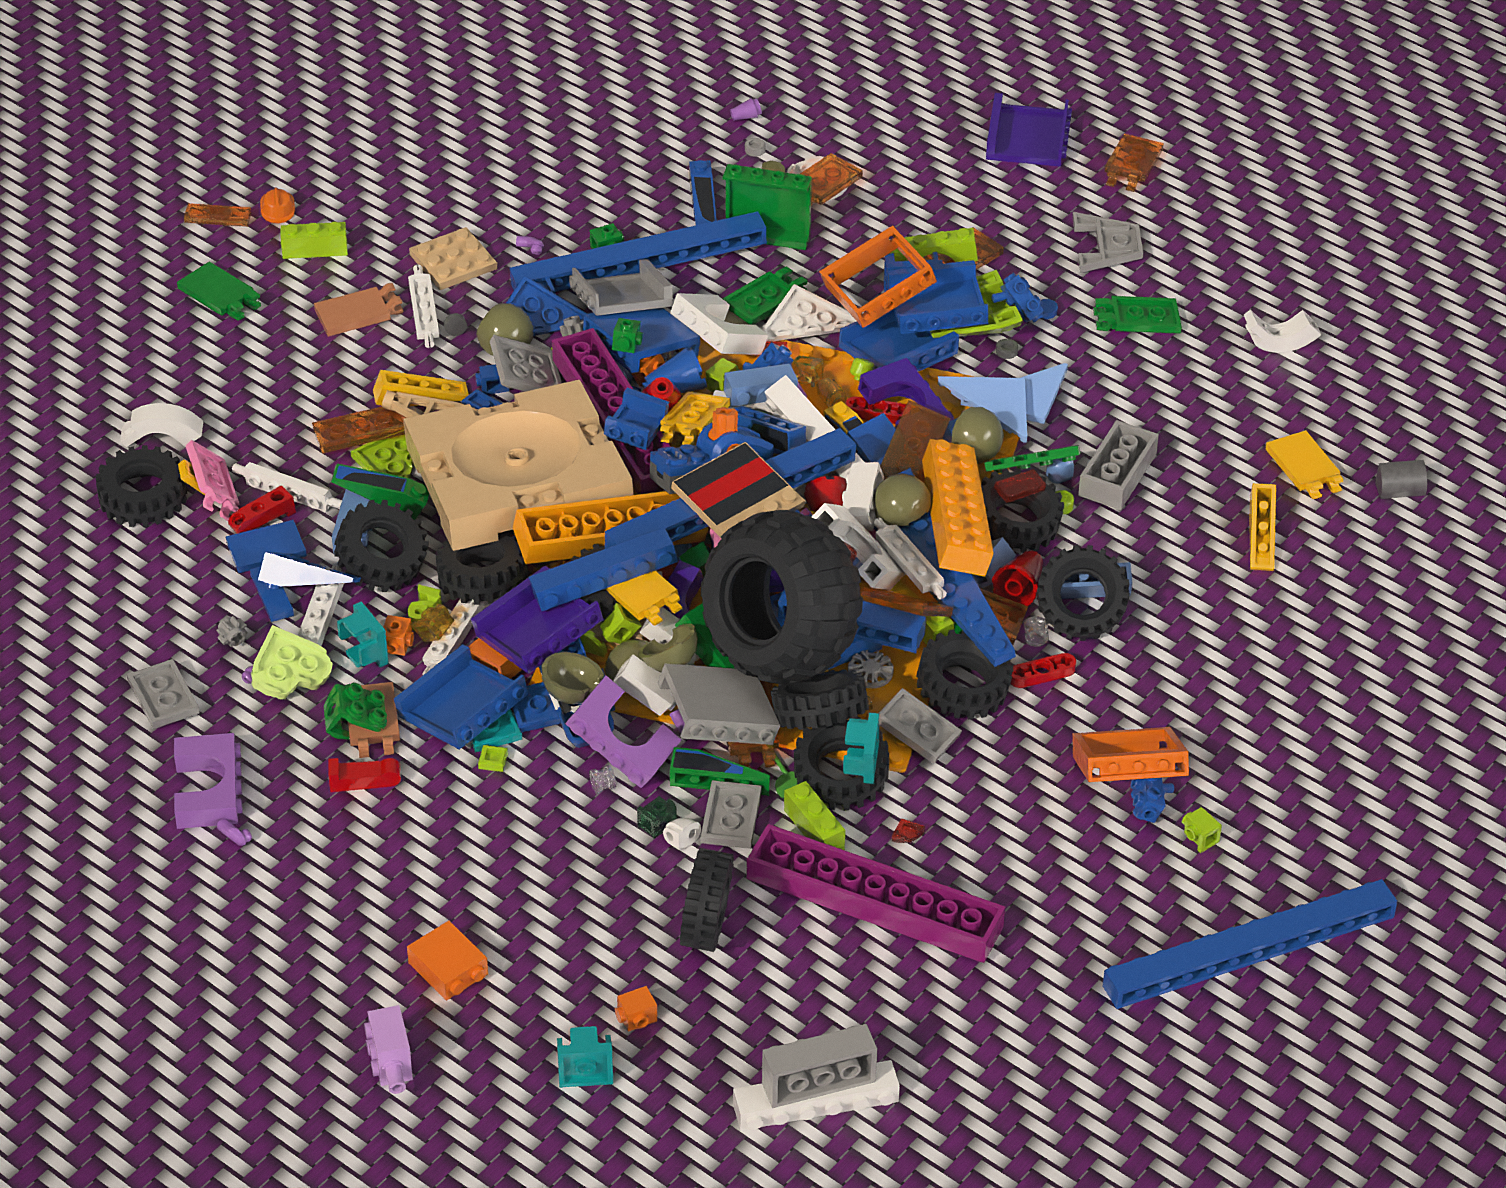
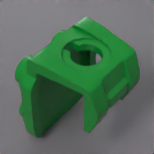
M355 682L345 686L340 684L334 685L323 706L326 732L337 739H349V731L342 729L341 721L346 720L353 725L380 732L387 725L384 694L379 690L369 691L363 689L360 684Z

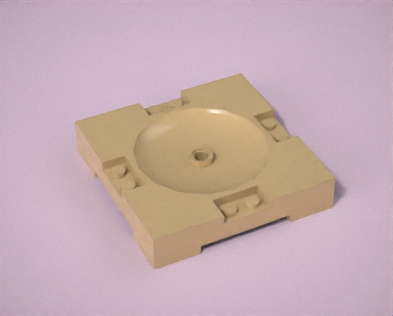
M580 380L514 394L515 402H506L488 408L483 407L473 411L470 404L403 419L407 450L417 472L421 473L440 516L441 526L453 551L499 541L498 533L513 530L517 509L633 495L632 478L614 443L609 441L599 423V415Z

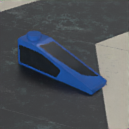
M689 161V182L695 226L717 221L711 161Z
M744 406L733 408L738 411V425L759 433L762 439L774 445L773 453L782 454L806 443V426Z

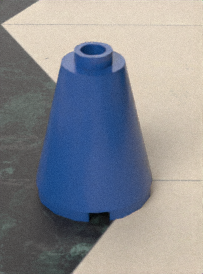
M690 346L644 377L645 382L642 383L645 389L656 378L664 377L669 379L681 393L707 388L706 379L701 378L702 368Z

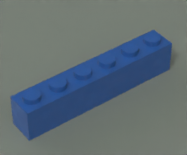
M662 528L529 576V580L541 611H545L677 563L678 560L674 545L666 529Z
M784 589L778 600V618L785 620L787 600ZM863 601L862 613L857 618L858 630L854 638L917 653L925 635L926 617Z

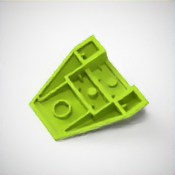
M997 270L976 277L984 304H988V324L932 330L930 333L933 338H940L953 331L959 336L995 334L1021 326L1023 320L1016 306H1009L1006 300L996 303L992 301V294L1003 292L1000 287L1004 284Z

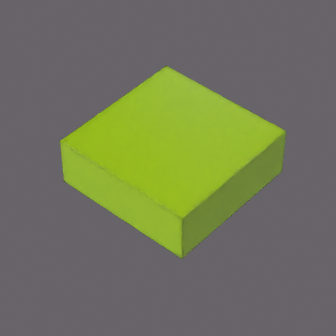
M483 745L478 769L503 772L508 756V748Z

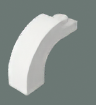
M1251 310L1244 314L1247 321L1245 326L1255 345L1268 352L1293 351L1308 345L1322 335L1316 322L1303 310L1290 320L1280 324L1266 323Z
M166 403L147 404L132 410L131 421H127L121 428L120 442L128 447L147 434L163 433L175 438L186 447L191 440L195 441L202 436L203 420L193 412L177 405Z

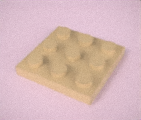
M467 227L409 248L410 256L418 265L422 266V270L426 274H430L431 281L439 290L497 269V262Z

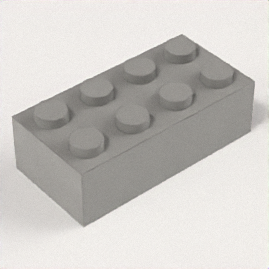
M1116 420L1080 475L1078 496L1121 510L1156 456L1159 434Z
M867 1024L851 1026L840 1031L827 1032L820 1036L799 1039L792 1043L764 1049L762 1085L772 1109L874 1083L876 1081L877 1047Z

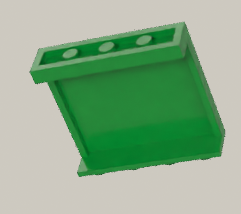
M727 164L723 174V180H726V218L758 211L766 226L767 245L806 250L811 236L812 176Z

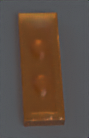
M189 203L184 214V223L248 227L252 212L251 207Z

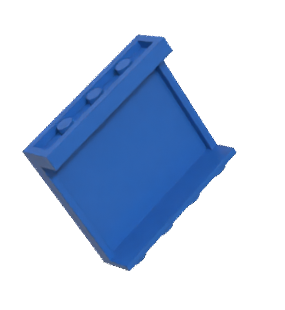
M974 260L930 265L937 282L894 308L900 334L988 324V304H984L976 278V264ZM915 267L888 270V289L918 272Z
M664 308L598 316L594 313L584 315L583 331L594 328L612 358L631 373L639 372L640 359L690 346L691 350L693 349L695 355L698 356L700 336ZM618 318L641 321L642 343L641 346L637 345L634 353L612 350L613 330Z
M893 309L864 328L857 321L841 328L839 347L854 358L859 357L873 362L875 365L874 369L907 358L912 365L916 366L919 372L958 354L959 335L954 331L940 338H933L930 331L900 334Z
M462 644L394 698L399 718L460 750L527 696L528 690L524 675L521 674L518 678L512 680L473 660L470 648Z

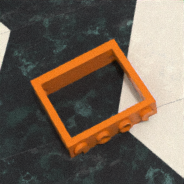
M893 225L819 271L826 288L862 328L937 282L932 267ZM895 249H898L918 272L858 309L838 285Z
M1171 727L1072 733L1073 758L1088 782L1189 776L1188 750ZM1165 741L1167 747L1159 748V742ZM1093 768H1099V775H1092Z

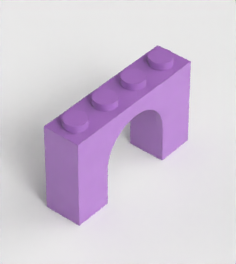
M605 676L565 724L571 728L573 733L584 739L593 750L604 756L612 766L624 773L632 783L642 788L672 753L674 747L680 743L681 739L662 724L643 745L631 746L618 740L609 727L608 714L612 706L625 691L609 677Z
M234 733L174 738V759L177 773L211 771L223 777L220 783L208 790L174 793V812L177 829L217 826L221 819H226L231 824H238V814L243 813L242 799L238 798V795L242 794L241 779L237 780V776H242L241 761H237V758H241L240 743H235Z

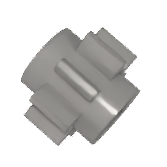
M578 315L565 318L563 320L564 325L560 326L563 337L583 331L584 319L580 320Z
M227 617L218 625L216 631L220 635L217 638L223 645L228 644L230 647L240 645L248 633L244 629L247 625L241 618Z

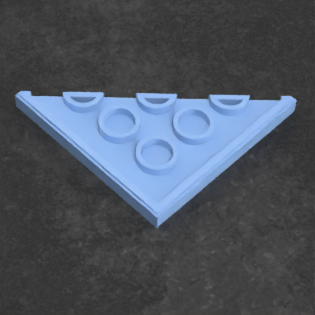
M1067 363L1021 377L1025 378L1026 417L1028 421L1045 424L1067 372ZM961 401L963 406L974 407L967 401Z
M938 376L939 386H945L951 390V394L963 402L967 401L974 407H983L993 412L1000 420L1004 430L1010 434L1014 433L1020 437V441L1027 443L1025 378Z

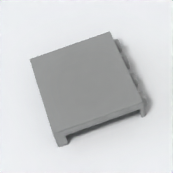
M648 259L639 260L640 273L585 279L576 268H572V276L569 278L570 287L574 289L576 294L580 296L582 301L587 304L588 308L596 316L673 306L672 284Z
M664 664L658 685L660 689L671 690L685 723L681 733L682 739L773 745L780 724L757 677L744 675L737 669Z

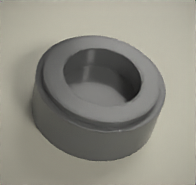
M454 313L446 317L444 327L449 335L458 336L466 331L467 323L463 315Z
M1012 339L999 340L996 344V354L1003 359L1016 357L1018 354L1017 342Z

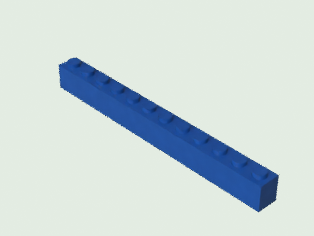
M757 211L510 267L511 285L513 290H515L524 275L536 283L545 282V278L549 277L555 292L571 288L569 278L572 276V268H576L585 279L640 273L639 260L648 259L657 269L767 244L766 226Z
M838 428L773 458H769L765 462L792 488H795L854 462L856 443L841 428ZM679 498L605 531V549L662 528L666 529L671 541L674 542L706 528L708 525Z
M1382 879L1375 882H1367L1362 886L1350 890L1346 889L1329 897H1322L1316 901L1300 904L1283 912H1276L1261 919H1254L1237 927H1230L1215 934L1205 935L1191 942H1184L1166 950H1159L1145 957H1138L1120 965H1113L1104 970L1103 988L1115 1008L1119 1009L1392 919L1395 916L1397 900Z

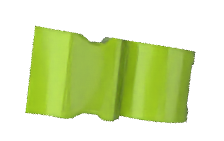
M418 584L419 601L411 602L409 605L408 618H411L413 631L423 632L430 627V619H435L436 615L442 612L441 590Z

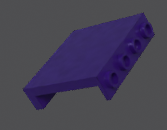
M995 93L987 139L986 160L1061 167L1062 158L1066 159L1072 108H1068L1069 100L1066 99L1064 110L1002 104L1003 93Z
M544 566L533 575L549 570L550 568ZM529 578L471 618L478 638L528 674L542 665L547 657L560 652L604 620L597 601L589 605L580 598L541 611Z

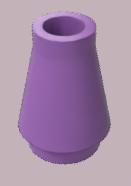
M750 98L735 108L730 109V114L733 121L758 118L762 111L758 99L752 100Z

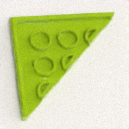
M404 426L351 451V457L363 469L406 478L411 477L414 463L407 450Z

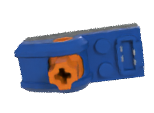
M726 407L716 408V411H713V422L702 429L696 445L684 444L680 448L663 447L659 448L658 451L650 452V478L668 494H675L671 489L674 480L744 442L764 461L773 458L774 445L762 439L759 433L739 426L737 410Z

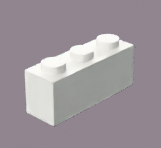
M879 462L852 463L850 473H847L846 491H843L842 494L843 506L867 531H873L874 529L873 523L876 519L875 494L878 485L884 480Z

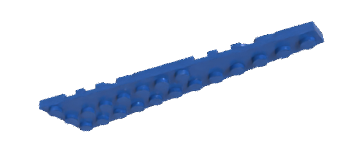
M911 468L901 472L903 474L915 476ZM930 509L928 513L926 512L919 519L910 522L909 525L899 526L901 531L944 578V587L942 588L947 592L945 598L942 599L941 597V599H938L932 591H929L930 594L993 666L996 667L1015 658L1014 647L972 574L939 568Z

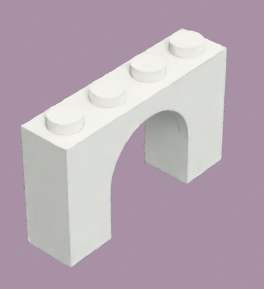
M677 293L670 313L721 354L761 355L768 338V334L756 325L725 322L724 320L730 305L718 295Z
M824 503L812 516V518L826 524L833 531L834 536L840 537L848 549L862 562L863 565L858 569L859 574L872 588L891 590L905 575V572L891 558L887 551L844 506Z
M661 607L659 608L660 612L658 615L663 621L654 626L646 619L639 633L650 641L655 639L658 643L665 644L672 639V629L676 628L675 624L680 619ZM694 653L691 661L686 665H694L699 656ZM632 655L621 666L613 682L659 716L667 709L671 711L676 706L671 690L660 689L658 685L661 672L649 667L635 655Z

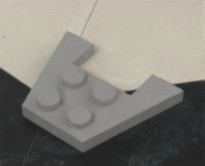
M1073 212L1074 232H1096L1099 253H1079L1080 273L1143 258L1139 224Z

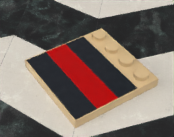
M746 442L674 480L671 485V489L720 538L729 528L754 514L775 510L796 511L805 506V500Z

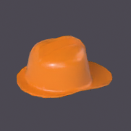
M275 187L261 197V214L266 221L279 224L287 222L294 216V197L285 190Z

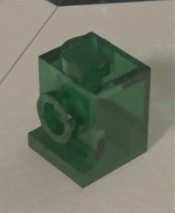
M658 796L646 806H639L637 808V825L654 839L663 833L667 823L677 819V807L671 799L664 800Z

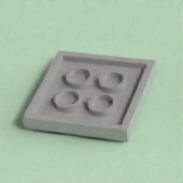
M497 335L492 336L490 345L502 386L526 392L562 384L558 368L553 362L552 350Z

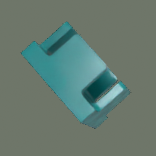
M362 601L354 604V613L337 621L338 637L344 640L353 636L360 643L346 650V655L356 667L359 668L376 662L381 668L389 664L386 630Z
M869 713L868 720L850 718L847 722L845 735L846 745L863 746L864 749L848 748L847 755L843 759V773L861 775L864 777V783L874 784L877 763L879 713Z
M589 1026L570 1028V1045H563L562 1038H557L559 1088L613 1084L611 1035H605L606 1043H599L597 1027Z

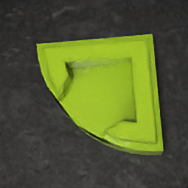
M590 630L583 634L581 642L585 651L604 657L607 653L605 643L601 644L594 637L595 633Z

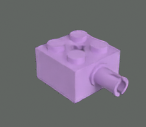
M400 1005L368 1011L369 1022L364 1023L366 1038L368 1039L366 1040L368 1055H371L373 1076H379L381 1086L389 1085V1092L393 1094L401 1093L406 1089L405 1081L413 1080L410 1046Z

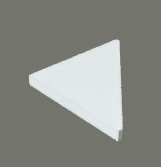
M794 284L762 330L768 334L766 342L840 332L841 328L856 322V320L847 310Z

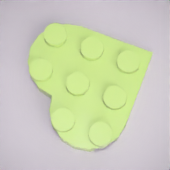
M272 625L254 661L251 672V684L253 688L265 695L286 699L298 686L317 690L329 678L333 664L326 654V649L320 645Z

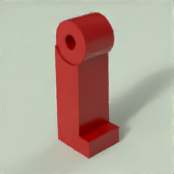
M281 485L234 512L228 520V525L238 534L254 530L283 514L289 517L296 513L294 498Z
M338 758L328 759L330 792L395 786L401 780L400 762L394 758H386L381 761L339 763Z

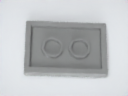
M173 659L127 674L128 683L153 729L200 713L199 706Z
M903 688L879 712V725L933 764L955 742L962 732L958 727Z
M712 780L701 832V843L751 849L762 786Z

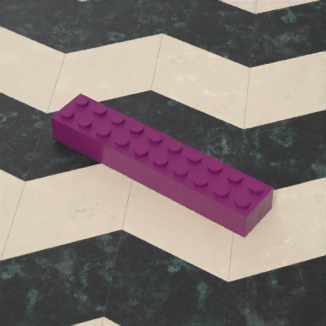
M594 328L552 340L553 362L566 382L581 381L599 415V423L604 431L605 419L607 416L613 417L622 404L625 389L627 387L633 388ZM660 430L647 450L607 437L609 441L614 443L632 478L633 488L638 495L665 491L650 478V452L658 451L659 448L671 447L669 443L661 442L663 434Z
M770 824L766 826L747 858L746 879L982 963H985L1004 927L1005 906Z

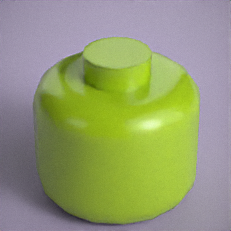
M856 357L852 362L850 373L855 376V380L860 381L861 374L874 370L875 365L869 360Z
M1058 490L1055 493L1060 492L1062 495L1061 502H1064L1063 514H1068L1074 508V496L1067 490Z

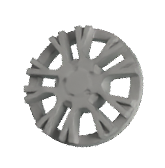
M865 650V652L861 651L860 655L856 653L855 656H852V660L848 665V672L855 670L857 673L861 672L864 675L866 688L882 687L889 683L893 677L894 669L891 659L888 656H883V653H879V651L877 653H868V650ZM879 676L883 678L882 681L878 682L877 678Z

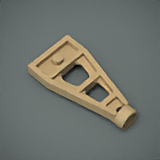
M387 390L382 402L383 408L394 410L406 418L420 415L409 409L410 404L427 407L424 414L431 413L434 410L440 411L464 405L458 402L400 392L395 393Z

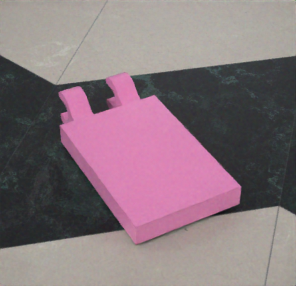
M191 440L186 445V449L199 489L205 494L203 506L212 512L214 510V501L219 504L222 503L220 517L228 521L230 512L238 511V505L240 504L225 459Z

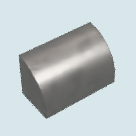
M1424 460L1379 463L1375 484L1380 498L1425 496L1427 491V472Z

